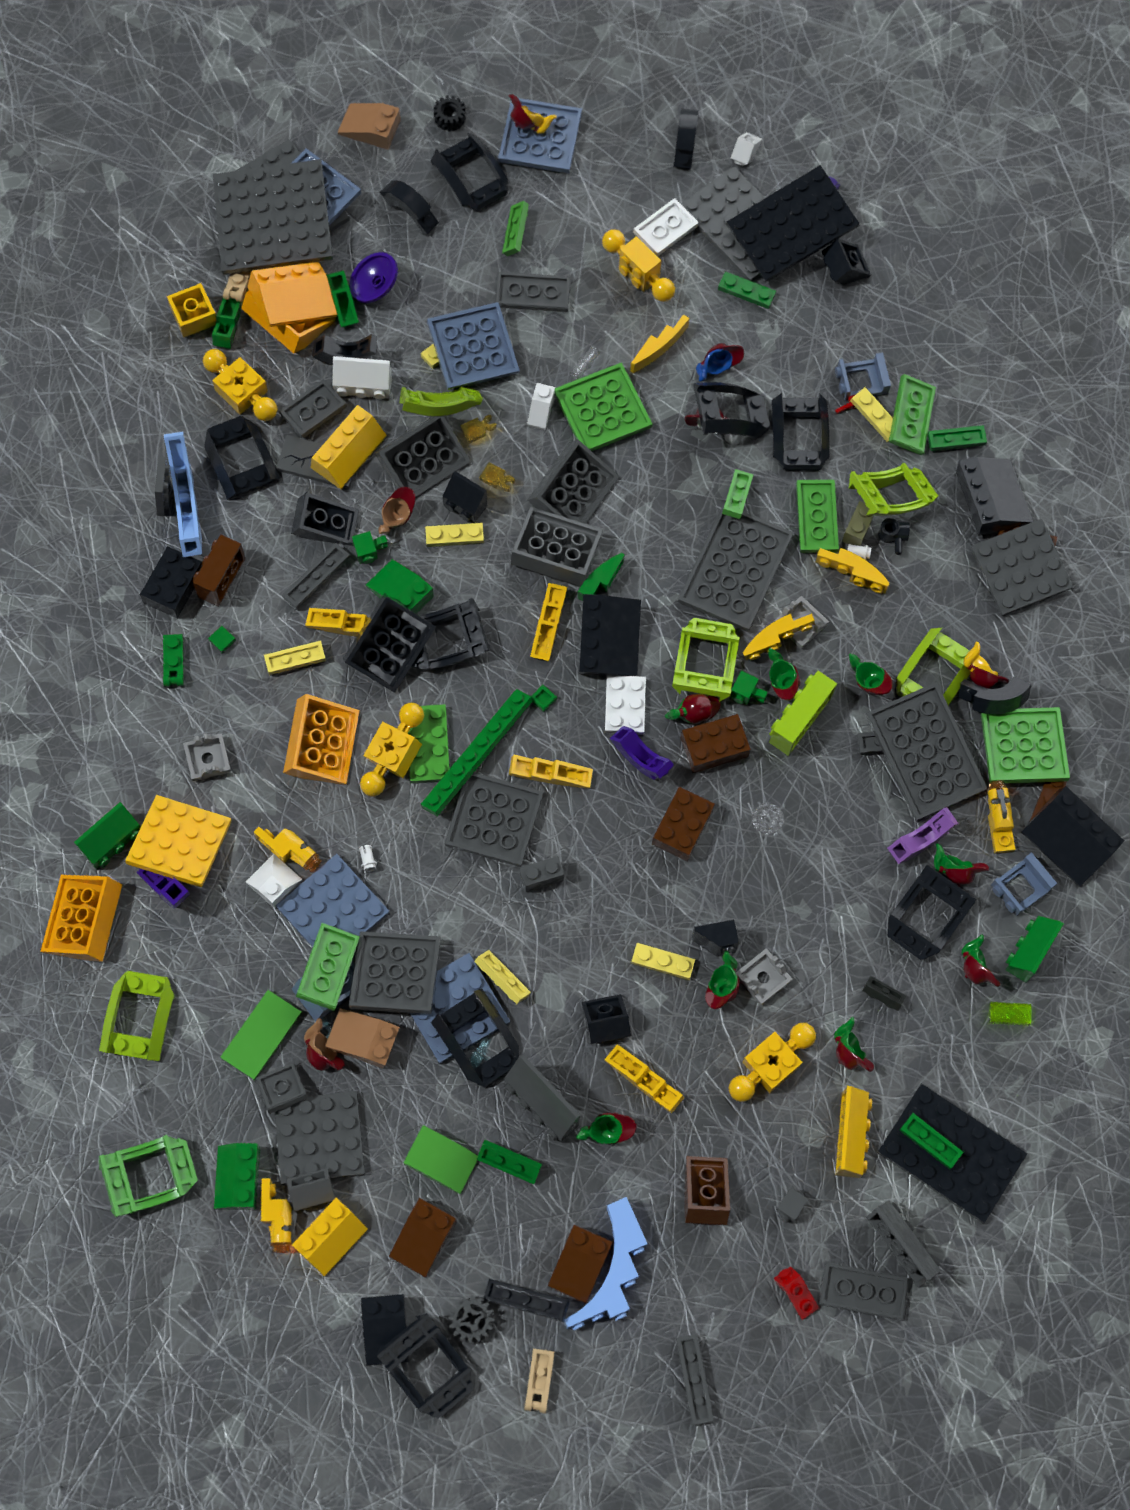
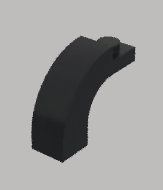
M681 108L673 167L689 169L692 167L699 110Z
M392 180L379 192L390 207L397 206L403 209L413 219L423 234H428L439 223L430 211L432 207L408 184L399 180Z
M371 334L356 342H342L324 335L314 341L312 358L333 365V356L371 359V356L376 354L377 336Z
M1013 677L1002 688L988 689L964 679L960 684L959 698L972 703V710L985 714H1005L1017 710L1029 699L1031 684Z

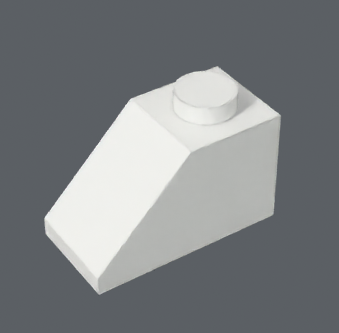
M747 132L738 137L731 158L739 165L749 164L763 139Z
M540 383L536 384L527 426L546 429L555 398V387Z

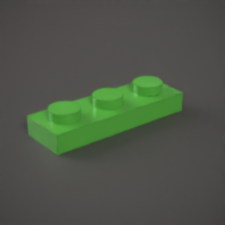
M525 201L511 206L502 251L506 256L520 252L529 204Z
M735 469L722 514L738 519L741 518L753 474Z

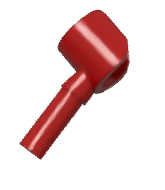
M851 395L848 398L849 403L835 409L836 414L849 408L856 409L850 401L855 395Z

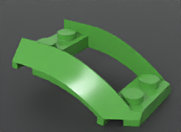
M164 1135L161 1138L141 1145L99 1156V1170L102 1171L112 1207L111 1212L115 1217L151 1208L182 1197L198 1181L187 1142L180 1138L175 1139ZM165 1150L176 1187L152 1196L134 1200L124 1163Z

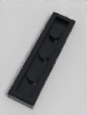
M492 1279L488 1281L483 1300L561 1322L565 1321L570 1303L566 1299Z

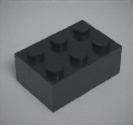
M167 546L140 593L143 603L178 619L195 589L193 577L197 571L201 570L202 561L191 556L183 557L182 552Z

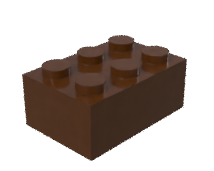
M221 534L218 540L215 539L213 541L210 554L204 557L201 570L197 571L193 577V584L198 598L218 607L220 606L246 559L241 543Z
M738 714L687 728L681 732L680 738L692 773L749 757L751 749Z
M679 787L653 837L652 845L688 862L714 810L715 803Z

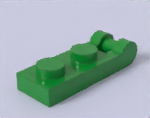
M183 634L163 635L164 687H170V685L174 684L184 686ZM177 673V677H170V674Z

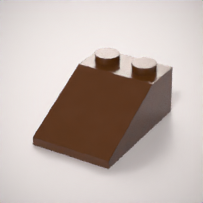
M686 1156L685 1223L727 1225L730 1214L728 1158Z
M419 1198L389 1257L426 1278L455 1226L456 1218Z
M573 1225L548 1287L586 1304L612 1246V1242Z

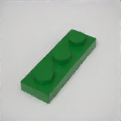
M726 271L718 286V290L766 309L770 308L776 291Z
M984 425L928 431L927 434L930 451L985 446L987 444Z
M914 1113L911 1114L900 1129L902 1133L948 1169H951L963 1154V1151Z
M484 1140L477 1157L478 1161L531 1184H535L542 1166L541 1163L488 1140Z

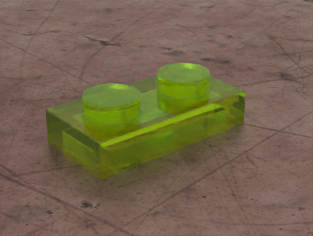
M990 1002L989 1023L1030 1026L1031 1004Z

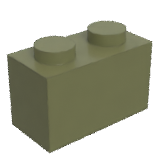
M859 501L844 533L842 542L861 546L874 518L872 515H866L869 511L866 503Z

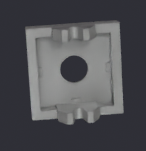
M802 596L796 601H792L789 607L786 606L782 614L774 620L775 622L791 614L793 621L809 614L813 615L815 625L812 626L811 630L806 632L800 630L790 637L801 649L829 623Z
M206 733L204 737L195 736L193 741L183 743L193 782L231 772L222 733L213 736ZM206 753L213 755V761L209 764L202 761V756Z
M767 948L736 972L740 982L760 1005H763L793 980L786 972L785 966L779 963L778 957L773 956ZM766 972L769 975V981L767 983H760L757 978L759 973Z

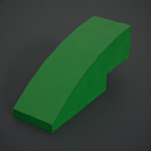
M344 270L327 274L340 327L358 324L359 321Z
M231 298L230 300L222 299L216 315V325L212 333L213 346L231 349L243 302H238L236 299Z
M620 553L595 569L579 588L577 599L583 601V594L597 595L599 590L607 593L624 563L625 554Z

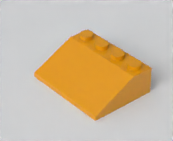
M319 262L251 271L247 287L269 327L337 317L328 279Z
M250 291L246 292L241 307L244 312L293 354L306 348L336 320L333 317L269 327Z
M309 694L298 698L283 773L302 779L346 785L360 710Z
M61 875L40 952L86 961L103 962L123 884L107 876Z

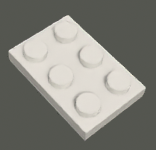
M674 198L636 226L633 233L658 257L697 228L699 222Z
M607 675L605 733H616L624 725L632 728L636 734L644 735L646 677Z

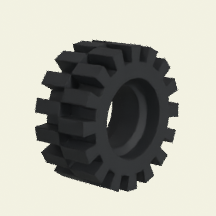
M449 95L446 96V99L441 97L440 101H436L433 112L434 121L437 123V126H442L444 131L445 128L448 131H451V128L454 131L457 130V126L461 128L466 119L464 102H460V98L455 100V96L449 98ZM446 110H454L457 114L452 117H447L443 115V112Z

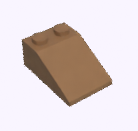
M350 103L337 133L338 135L388 150L401 121L400 109L384 103Z
M340 1008L325 1047L383 1069L399 1027L380 1019Z

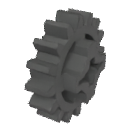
M471 1295L470 1300L467 1301L464 1296L462 1297L463 1303L460 1304L456 1301L457 1308L450 1309L454 1315L448 1317V1320L453 1321V1324L449 1327L450 1329H456L453 1335L456 1337L460 1334V1341L462 1342L465 1338H468L469 1344L472 1343L473 1338L480 1342V1336L483 1335L487 1338L486 1330L492 1331L493 1329L489 1323L494 1322L495 1319L490 1318L489 1315L494 1312L493 1310H487L489 1303L487 1302L483 1305L481 1297L474 1301V1295ZM471 1305L478 1306L483 1311L477 1312L471 1308ZM464 1308L463 1317L457 1320L458 1313ZM469 1314H472L473 1317L477 1316L474 1325H471L470 1322H465ZM486 1319L484 1327L479 1331L480 1321ZM466 1327L471 1329L472 1334L465 1333L460 1328Z

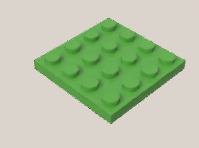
M622 362L555 388V397L576 440L581 441L591 451L652 428L653 424Z
M1060 707L1022 708L1005 714L981 713L990 784L1069 781L1070 774Z

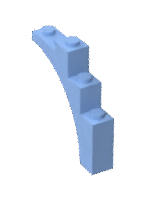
M183 432L164 434L175 496L183 557L202 554V534L194 492V479Z
M627 1197L607 1205L614 1237L613 1259L609 1273L593 1299L580 1311L565 1319L564 1323L567 1329L572 1328L575 1331L585 1326L584 1322L592 1319L594 1322L603 1318V1313L607 1312L609 1319L615 1318V1321L626 1317V1312L630 1310L620 1286L623 1285L624 1288L636 1284L635 1279H638L639 1276L629 1254L632 1253L635 1256L644 1252L647 1242Z

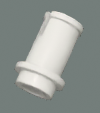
M848 545V551L865 560L866 558L870 559L871 547H868V545L866 547Z
M364 845L365 849L363 846L359 848L363 863L361 867L365 872H371L376 869L377 862L374 861L372 846Z

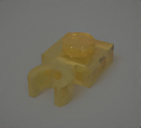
M491 415L485 416L481 422L477 417L461 425V429L469 444L485 437L486 430L493 431L496 429V423H487L492 420Z
M488 462L479 477L480 481L494 488L501 485L502 489L506 492L510 491V486L506 485V483H515L514 477L504 476L505 470Z

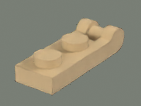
M251 271L230 274L227 286L223 292V299L230 300L231 298L236 299L238 302H243Z
M533 1349L525 1411L533 1409L540 1410L539 1413L546 1414L554 1351ZM533 1394L542 1395L541 1402L533 1401Z

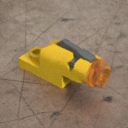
M994 781L988 784L989 788L987 789L990 810L988 821L994 854L1014 852L1016 850L1012 833L1014 824L1008 788L1004 781Z
M258 827L253 832L255 838L284 863L290 858L305 870L313 872L322 861L302 832L294 833L291 830L283 829L275 838L268 829L263 830Z
M263 1178L261 1184V1222L263 1224H271L269 1231L273 1253L290 1252L298 1215L292 1210L287 1199H272V1197L276 1196V1185L272 1184L270 1178Z

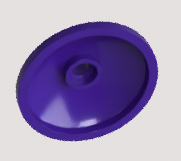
M384 252L373 253L365 257L355 267L351 275L349 287L352 296L362 303H372L386 296L393 288L398 275V265L395 259Z

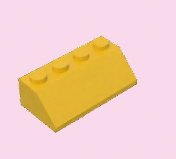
M357 405L311 458V469L339 489H342L387 435L375 418Z
M847 1086L841 1096L835 1175L861 1178L863 1173L867 1171V1160H864V1153L868 1152L869 1140H866V1131L869 1132L870 1119H867L868 1111H871L872 1099L869 1098V1092L852 1086Z

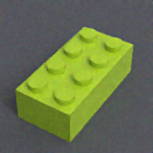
M817 671L814 676L810 674L804 683L806 685L803 690L799 689L792 704L786 706L782 712L781 719H777L771 727L769 743L788 756L833 697L837 683L820 671Z

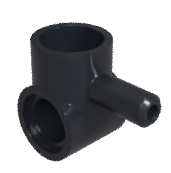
M887 518L882 522L878 536L885 543L895 541V554L901 555L902 541H908L910 524L909 522H898L896 519ZM885 529H891L893 532L889 533Z

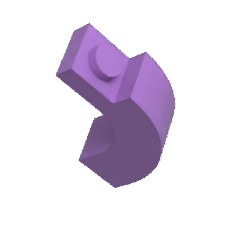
M947 807L943 808L924 825L900 837L887 849L897 863L901 864L937 843L958 822Z

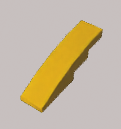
M682 315L674 328L666 325L658 338L650 335L631 362L630 372L635 373L663 355L686 331L689 325V317Z
M548 583L530 657L550 661L568 587Z
M309 608L305 626L321 631L357 637L368 617L365 614H350L345 610Z
M518 755L511 757L509 775L588 789L591 785L593 773L591 768L559 760L553 762L537 757L530 759Z
M618 1044L604 1059L624 1078L671 1114L684 1099L681 1093L668 1085L663 1078L651 1071L646 1064Z

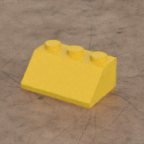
M335 1198L292 1246L325 1277L364 1235L368 1228L341 1201Z

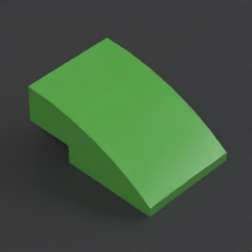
M423 1125L403 1163L405 1166L423 1174V1176L461 1194L478 1161V1155Z

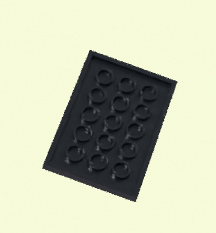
M821 165L727 221L728 227L765 283L854 230L860 224Z
M922 1083L877 1152L983 1224L1028 1154ZM912 1113L963 1151V1154L951 1169H948L900 1131Z

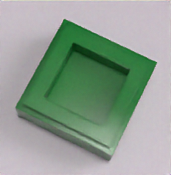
M223 626L208 638L209 642L221 653L236 641L235 637Z
M544 685L531 696L533 699L532 703L543 712L557 700V696Z

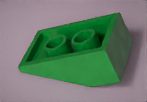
M393 559L366 584V587L378 598L381 599L385 593L416 614L434 597L433 588L425 580Z

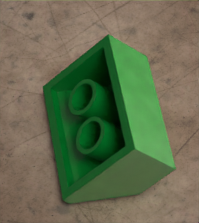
M119 802L74 843L80 853L97 870L100 867L106 866L113 855L121 853L129 841H134L141 827L124 805Z
M1038 916L1034 921L1031 919L1025 928L1028 931L1025 937L1021 936L1015 945L1018 947L1015 954L1011 952L1005 963L1008 966L1005 970L1027 983L1035 974L1064 923Z
M233 1143L218 1146L214 1210H256L260 1147L257 1143Z

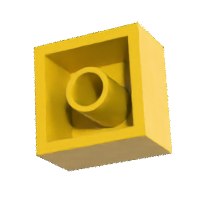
M202 283L167 296L170 309L183 337L216 325V314Z

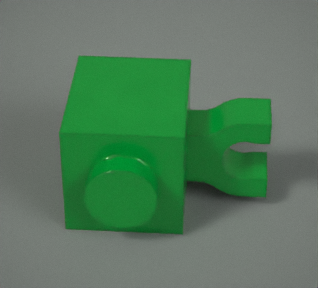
M370 531L352 536L359 564L372 563L378 559L376 550L388 548L385 535L374 540Z
M741 670L731 689L730 697L739 704L744 703L747 705L751 697L764 703L768 692L756 688L759 681L758 678Z

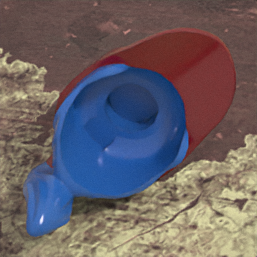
M719 343L710 348L704 361L696 367L699 381H704L707 373L718 375L739 364L744 358L743 347Z

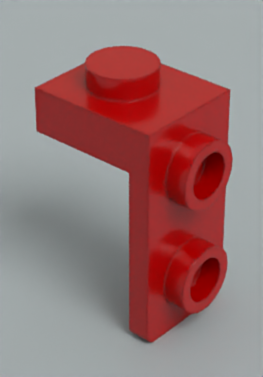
M791 1266L782 1270L779 1275L773 1278L776 1284L787 1294L801 1319H805L819 1308L801 1275Z

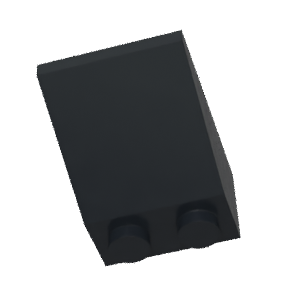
M306 492L298 498L291 534L310 540L351 546L359 509Z
M404 1294L361 1298L366 1366L382 1364L376 1356L381 1344L385 1346L407 1328ZM409 1356L402 1362H409Z

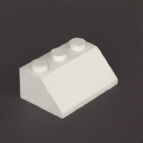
M333 356L332 386L339 396L351 395L359 398L374 397L376 399L390 398L392 382L390 361Z

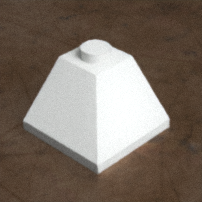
M273 854L246 883L275 909L276 905L289 895L303 879Z

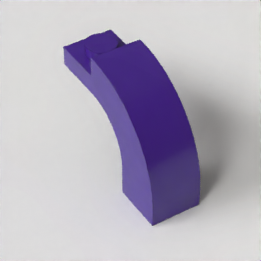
M623 725L610 738L619 752L636 769L652 780L656 778L661 779L674 766L670 759L659 756L650 750L632 728Z
M139 869L136 872L173 909H176L190 895L189 891L175 877L172 879L143 869Z

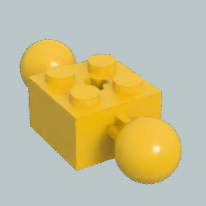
M612 229L604 234L602 238L604 249L609 253H618L620 255L619 271L623 276H627L631 280L634 287L645 292L652 286V294L660 302H667L673 298L675 294L674 283L670 279L660 278L661 260L637 236L625 245V237L619 230Z
M210 349L204 354L203 365L206 370L212 373H220L212 380L215 391L234 410L241 415L253 405L254 415L261 421H270L276 416L277 405L274 400L262 397L268 392L266 381L241 357L228 366L227 358L221 350Z
M411 702L401 707L399 711L401 723L398 728L382 721L363 755L367 760L376 765L374 771L365 773L360 780L361 790L367 796L375 797L384 791V775L387 771L401 778H404L422 746L415 737L408 734L411 728L419 726L424 719V711L420 705Z
M803 1022L794 1025L790 1031V1039L786 1043L776 1032L772 1033L744 1058L742 1063L751 1073L747 1076H736L731 1080L729 1084L731 1097L739 1102L750 1100L755 1093V1085L758 1082L771 1093L802 1065L803 1062L794 1051L798 1048H809L814 1044L816 1040L814 1028L810 1024ZM770 1059H774L776 1061V1065H770Z

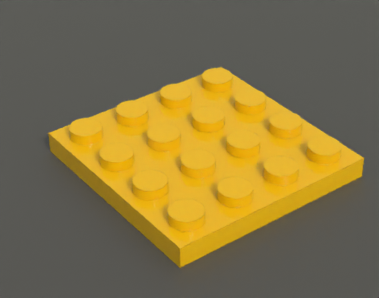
M156 795L125 860L126 864L172 879L175 877L178 881L202 888L229 829L231 818Z

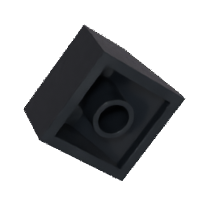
M836 239L821 251L824 256L823 261L828 266L830 277L834 282L845 285L871 276L857 244Z
M454 471L443 494V504L449 511H455L460 514V517L465 521L470 520L475 523L487 507V490Z
M729 920L696 926L693 929L692 941L715 956L723 957L726 951L733 956L739 945L735 921Z
M621 994L581 1002L591 1044H600L605 1041L620 1040L631 1036L629 1017Z

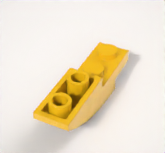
M840 548L838 554L819 549L815 562L819 563L820 566L836 569L842 574H851L849 581L853 582L854 585L858 587L864 586L876 593L886 594L889 582L868 561L843 548Z
M791 614L771 623L757 634L743 651L745 660H755L761 657L760 654L768 652L769 648L775 651L779 650L778 647L782 646L780 642L782 637L783 639H788L800 630L802 632L811 630L812 626L815 625L813 615L809 614L793 621Z

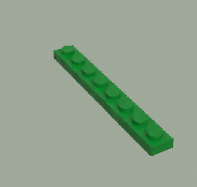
M518 689L512 693L420 805L424 810L438 817L533 702L531 696Z

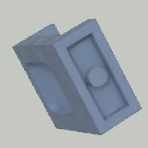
M883 353L875 354V358L871 360L845 364L843 359H839L838 366L835 367V374L840 379L839 391L841 395L843 394L845 401H848L851 395H856L861 391L850 390L846 373L867 371L871 383V388L868 391L873 396L889 394L891 383Z
M1031 852L1019 864L1000 878H996L991 886L995 895L1004 900L1006 908L1018 916L1050 892L1057 885V882ZM1017 875H1022L1034 889V893L1021 903H1018L1004 886Z

